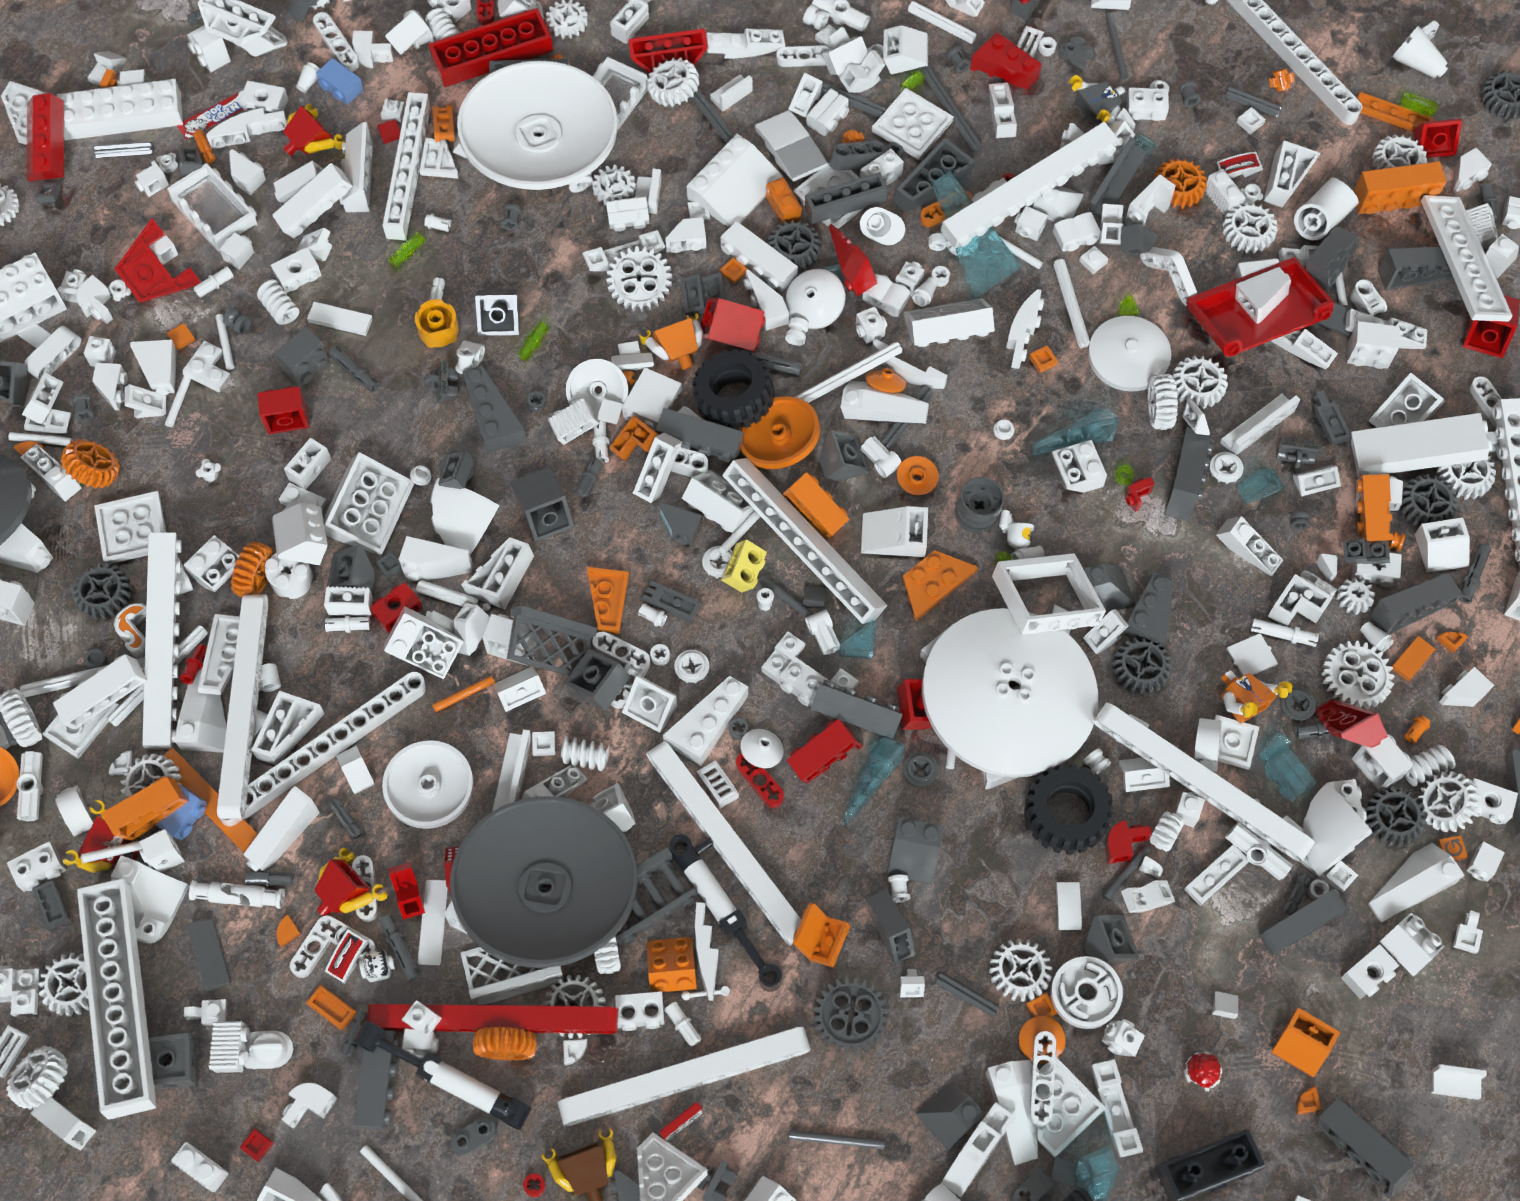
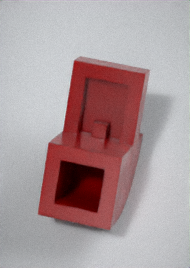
M1126 820L1113 826L1105 841L1107 863L1129 862L1133 857L1131 843L1149 841L1152 835L1151 827H1143L1142 824H1137L1128 829Z
M411 862L388 868L402 918L407 919L425 913L419 884Z

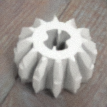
M1356 577L1351 581L1347 579L1343 582V585L1339 586L1336 600L1341 601L1340 607L1347 608L1346 613H1349L1351 610H1353L1355 615L1359 614L1360 611L1364 613L1368 610V607L1373 605L1375 592L1370 591L1372 585L1366 586L1364 584L1365 579L1358 582Z
M1164 812L1150 838V843L1160 850L1169 851L1184 825V820L1174 813Z

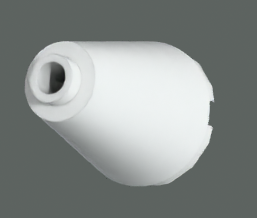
M1419 26L1414 29L1392 56L1395 60L1433 78L1437 75L1441 77L1448 69L1446 67L1448 62Z

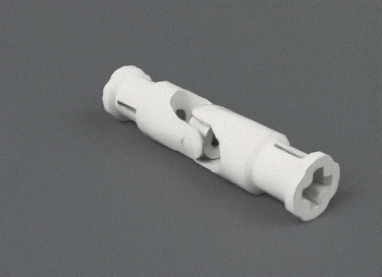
M192 880L189 889V899L209 900L211 903L263 907V905L276 906L278 909H282L285 890H269L262 886L220 882L206 884Z

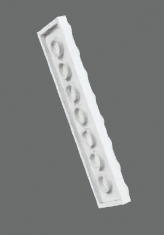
M1424 195L1421 203L1471 319L1509 321L1512 318V313L1461 198Z

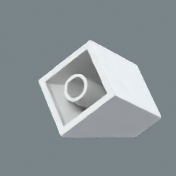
M22 523L0 545V563L38 573L41 569L46 568L53 559L42 541Z

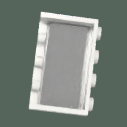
M607 57L603 63H600L593 78L600 82L614 102L618 131L648 91V79L646 74Z
M207 163L202 168L193 171L167 188L171 202L218 252L223 246L224 241L231 237L234 232L240 235L252 226H257L255 210L251 206H247L243 197L239 193H234L230 183L223 181L219 172L215 168L212 169Z

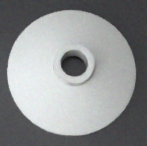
M750 730L741 740L740 749L742 755L750 764L756 767H774L783 757L784 748L781 740L768 730Z

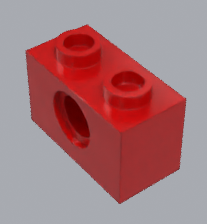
M404 582L393 587L385 597L374 601L370 609L375 619L389 634L404 606L417 613L423 609L420 599ZM394 604H400L397 609H391Z

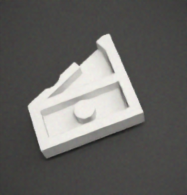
M425 138L419 170L420 175L458 178V171L445 140L435 142V138Z

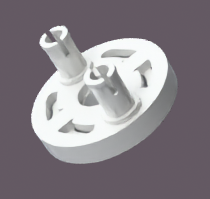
M1085 956L1069 960L1060 967L1052 981L1051 999L1056 1012L1067 1023L1078 1028L1092 1029L1108 1023L1115 1016L1122 1002V984L1117 973L1106 962L1094 957ZM1085 983L1092 985L1095 988L1096 996L1091 1000L1083 999L1078 992L1080 985Z

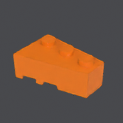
M1360 474V479L1356 480V491L1360 492V501H1357L1356 504L1357 513H1360V522H1357V534L1361 535V539L1366 541L1394 540L1393 534H1390L1392 514H1390L1389 504L1391 501L1389 474Z
M167 776L160 777L150 786L103 811L101 815L114 836L134 841L186 804L188 799L175 779Z

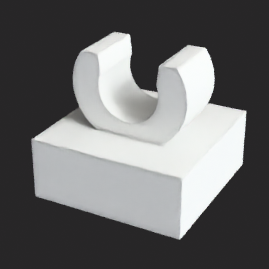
M385 99L381 119L386 121L395 119L396 122H401L405 108L404 102Z
M907 969V976H901L900 997L924 996V976H917L916 969Z

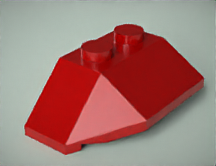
M705 28L628 39L631 60L647 73H653V68H658L659 63L664 64L666 60L671 61L673 57L676 60L682 58L684 61L688 60L690 64L695 66L708 48Z

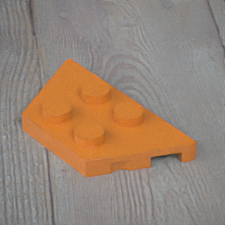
M934 550L905 573L902 580L908 593L907 596L912 606L914 619L917 621L978 571V567Z

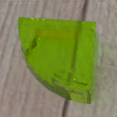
M1132 295L1127 296L1120 304L1118 317L1137 316L1139 314Z

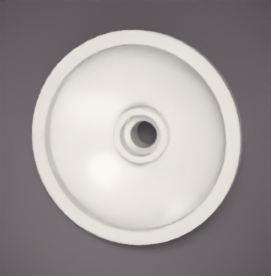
M812 269L801 273L792 281L787 290L786 307L790 317L805 319L809 323V329H820L830 325L839 317L845 305L846 295L843 284L837 276L827 270ZM814 292V296L809 298V294Z
M591 359L580 363L570 373L566 383V397L569 405L576 399L584 398L591 405L597 418L603 399L624 404L628 397V383L624 373L612 362L603 359ZM597 386L602 387V393L597 394L595 388Z

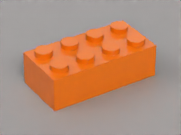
M1440 161L1363 171L1353 191L1359 200L1356 206L1358 214H1372L1379 211L1389 212L1401 208L1410 209L1416 206H1423L1421 200L1424 195L1440 196L1447 182Z

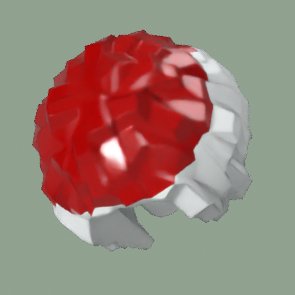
M1209 1052L1195 1053V1055L1189 1057L1185 1063L1186 1069L1184 1070L1188 1083L1193 1081L1195 1084L1204 1087L1205 1091H1209L1210 1088H1214V1086L1219 1084L1222 1068L1214 1055Z

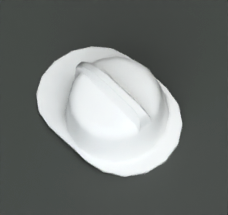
M874 207L868 209L862 215L860 229L870 239L884 245H894L903 238L905 224L896 214L883 208Z
M257 1031L250 1033V1039L245 1044L248 1062L247 1065L243 1066L249 1069H268L283 1066L292 1057L293 1044L291 1039L280 1031Z

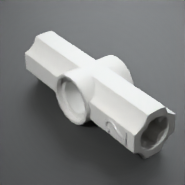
M813 0L812 3L813 6L818 8V11L829 13L835 24H846L861 32L866 29L870 20V16L850 7L846 0Z
M27 751L21 755L20 777L16 783L19 789L18 820L28 822L39 819L40 796L43 793V785L41 783L42 753ZM30 783H34L31 789L26 790Z
M1239 822L1230 829L1225 837L1247 855L1250 863L1260 865L1279 881L1288 874L1293 866L1273 850L1270 843L1261 837H1257ZM1255 849H1259L1263 853H1258L1255 851Z

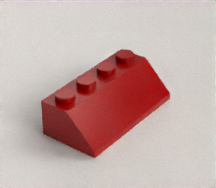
M51 93L33 95L27 103V181L63 178L64 100Z

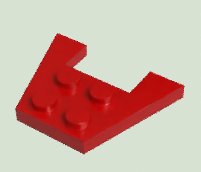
M151 218L114 269L140 303L187 290L202 283L190 267L175 278H172L149 247L166 235L153 218Z

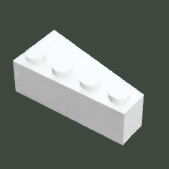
M729 676L663 735V741L665 740L674 751L702 766L747 699L748 686Z

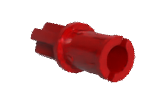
M199 644L192 657L187 659V665L180 675L182 682L186 684L194 682L197 673L203 668L207 646Z

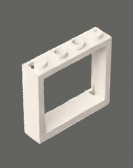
M1075 553L1000 561L997 563L992 575L1022 635L1088 626L1093 627L1100 624L1106 612ZM1066 575L1085 609L1030 616L1012 581Z

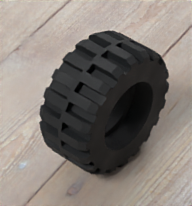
M733 349L731 352L724 350L719 355H712L710 360L706 359L702 363V368L699 367L697 369L696 377L693 378L692 391L703 419L732 429L740 430L741 427L746 429L751 427V424L754 422L757 424L761 421L762 416L765 417L768 414L769 408L772 407L774 402L775 390L766 363L761 361V358L756 354L752 356V353L746 350L744 352H741L740 349ZM733 382L750 384V387L740 396L734 398L717 396L718 392L727 384Z
M1059 764L1055 770L1052 767L1046 769L1044 774H1040L1035 779L1034 784L1031 785L1025 801L1024 817L1027 818L1026 825L1028 830H1033L1032 836L1035 840L1040 838L1043 841L1041 844L1047 849L1048 846L1054 848L1053 852L1059 854L1061 850H1066V854H1074L1075 850L1082 853L1088 847H1094L1099 839L1103 838L1112 820L1114 807L1111 804L1113 798L1112 794H1107L1109 787L1106 782L1101 784V777L1097 773L1094 775L1090 774V769L1086 767L1083 770L1078 769L1077 764H1070L1069 768H1065V764ZM1063 792L1077 795L1088 807L1089 817L1087 821L1077 826H1068L1058 822L1049 812V799L1053 795Z

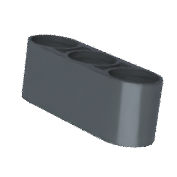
M880 141L837 144L834 146L829 166L836 171L862 169L884 154L886 146Z

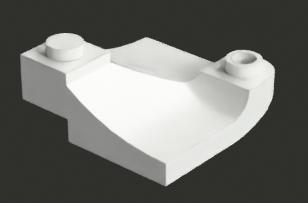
M121 855L111 874V881L124 878L131 888L137 941L147 944L157 942L170 927L189 885ZM153 928L150 933H146V929Z

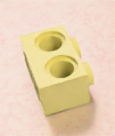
M747 539L736 543L721 581L741 593L753 589L758 582V573L765 564L764 558L767 552Z

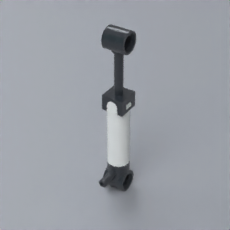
M684 834L674 836L669 845L672 858L678 863L707 905L727 939L729 940L736 936L759 969L760 987L767 992L776 991L782 982L780 968L774 964H766L743 931L747 928V920L740 910L736 909L700 857V854L714 845L712 840L708 838L696 847H693L688 836ZM678 845H685L687 847L684 852L675 850ZM772 973L777 979L772 983L766 982L764 980L766 974Z
M367 1020L363 1022L353 1043L374 1053L377 1047H380L417 1067L416 1077L440 1087L517 1130L522 1129L532 1110L530 1106L444 1063L442 1059L429 1052L426 1053L423 1059L383 1039L385 1030Z

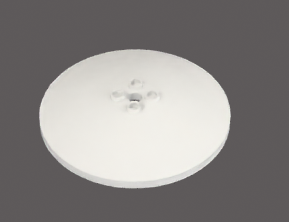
M550 61L517 63L487 75L465 97L459 110L457 122L458 136L463 152L476 169L501 184L530 190L561 187L580 180L593 172L611 152L616 140L618 126L614 102L599 81L578 68ZM536 133L544 134L541 137L534 136Z
M1000 608L980 611L962 618L953 624L933 646L923 671V704L935 733L943 744L962 761L990 774L1004 777H1030L1042 774L1050 767L1055 769L1057 765L1068 761L1081 748L1093 728V721L1097 715L1098 688L1096 678L1087 656L1077 642L1064 630L1022 635L1009 609ZM1028 612L1030 616H1037L1036 614ZM1016 681L1020 688L1013 690L1009 687L1008 682Z

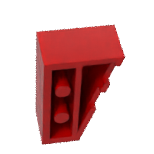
M996 32L972 55L970 70L985 72L987 76L992 78L996 76L1005 79L1004 82L1027 90L1039 79L1042 63Z
M840 719L830 721L825 725L824 731L819 735L818 733L812 735L807 740L808 743L802 748L798 747L790 753L791 757L786 761L802 782L808 784L829 770V766L836 760L840 759L842 761L847 758L845 753L854 747L858 750L864 747L851 728Z

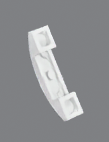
M658 230L639 235L638 241L604 251L602 247L582 252V255L590 271L612 270L609 266L610 263L616 264L614 257L621 258V251L628 254V248L635 252L636 246H638L639 251H642L645 246L648 253L654 249L655 254L665 248V245Z
M875 339L873 341L872 353L874 354L889 345ZM896 357L881 363L884 368L893 370L894 373L901 376L908 383L921 387L927 385L935 389H943L946 386L948 375L930 366L924 372Z
M1287 815L1283 818L1301 832L1304 831ZM1306 856L1303 862L1300 863L1318 876ZM1340 860L1319 878L1344 892L1358 874Z
M1115 1059L1093 1064L1092 1071L1100 1102L1106 1107L1103 1114L1119 1157L1142 1153L1141 1141L1137 1129L1133 1126L1122 1091V1081Z

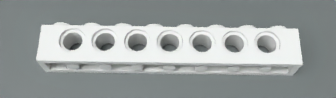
M408 92L383 221L386 239H407L431 110L428 94Z
M1520 398L1501 399L1493 406L1492 416L1496 419L1495 435L1499 439V458L1503 463L1502 477L1506 482L1505 497L1509 501L1510 507L1508 517L1512 521L1513 529L1511 535L1516 545L1515 559L1520 568V485L1517 479L1520 480V466L1514 462V459L1520 462ZM1508 419L1512 420L1514 425H1511ZM1511 439L1516 441L1517 446L1511 442Z

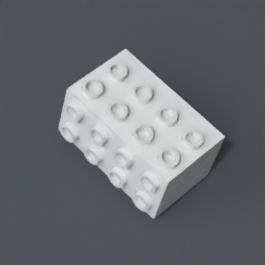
M36 253L26 255L21 260L13 264H7L0 270V343L67 310Z

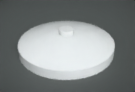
M1119 316L1104 322L1095 330L1088 348V359L1094 373L1107 385L1122 391H1141L1148 389V383L1153 375L1166 374L1171 361V347L1163 331L1152 322L1136 316Z
M420 741L403 748L389 762L382 783L385 801L393 815L409 826L422 829L437 828L456 819L469 804L474 787L472 771L463 754L453 746L439 741Z

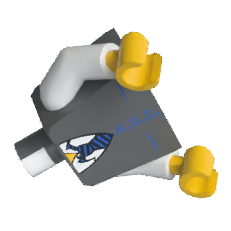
M1074 75L1070 79L1069 84L1073 85V91L1078 90L1076 104L1096 127L1103 122H1116V118L1121 112V99L1126 96L1124 88L1119 86L1113 89L1108 82L1085 83L1081 77Z

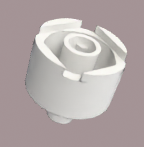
M277 553L272 555L265 563L266 577L273 591L278 596L295 599L309 591L313 580V572L309 563L277 558Z

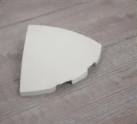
M437 478L430 501L433 510L431 519L434 530L440 535L445 543L444 545L468 550L471 555L494 517L499 505L467 488L456 489L439 486L440 478Z
M1326 783L1314 796L1304 818L1303 833L1315 842L1307 854V858L1318 877L1352 852L1357 844L1372 834L1369 826L1329 783Z

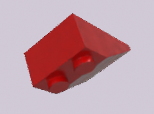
M905 679L897 687L899 710L902 713V730L932 728L923 704L922 679Z

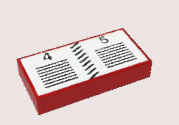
M695 1102L662 1128L660 1130L661 1138L666 1142L699 1117L703 1113V1108L699 1103Z

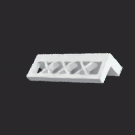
M1282 393L1223 437L1220 443L1230 453L1238 455L1295 412L1300 399L1295 396L1289 400Z
M523 729L522 735L509 734L493 811L518 801L520 798L532 743L530 730Z

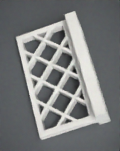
M480 947L461 952L473 1005H487L542 989L552 984H559L558 979L560 978L564 982L560 966L537 968L539 970L532 967L528 973L522 974L517 971L519 965H515L512 969L504 965L503 960L498 962L490 958L491 954ZM477 955L482 960L477 968L468 964L467 958ZM486 961L496 965L490 975L480 971ZM500 968L510 972L508 977L501 981L494 978ZM478 974L487 979L483 986L474 988L473 981Z

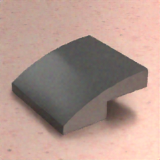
M721 272L705 277L695 274L680 279L686 315H695V313L703 315L708 298L727 300L724 277Z

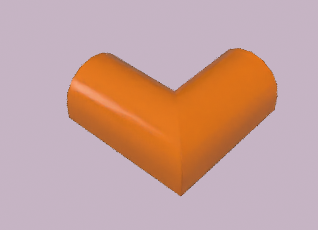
M633 415L609 449L626 461L637 445L646 452H649L654 438L659 434Z

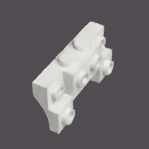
M787 632L775 646V651L761 667V672L780 684L783 691L788 694H794L803 705L808 706L817 681L823 683L824 679H828L797 658L804 649L805 643L790 632ZM841 668L831 680V682L837 684L836 688L842 690L845 687L854 690L859 681ZM821 713L831 721L834 719V717Z
M0 966V1003L11 1002L12 1016L29 1013L37 1014L39 992L41 991L38 983L43 982V978H41L43 971L41 969L14 970L11 966Z

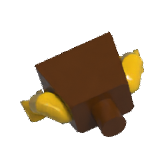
M609 1128V1137H603L600 1130V1141L558 1156L555 1150L550 1148L553 1156L550 1159H546L545 1154L542 1153V1159L549 1164L548 1168L554 1181L566 1191H574L576 1196L586 1193L588 1201H602L603 1197L600 1187L608 1184V1178L613 1175L616 1162L615 1148L612 1142V1129Z

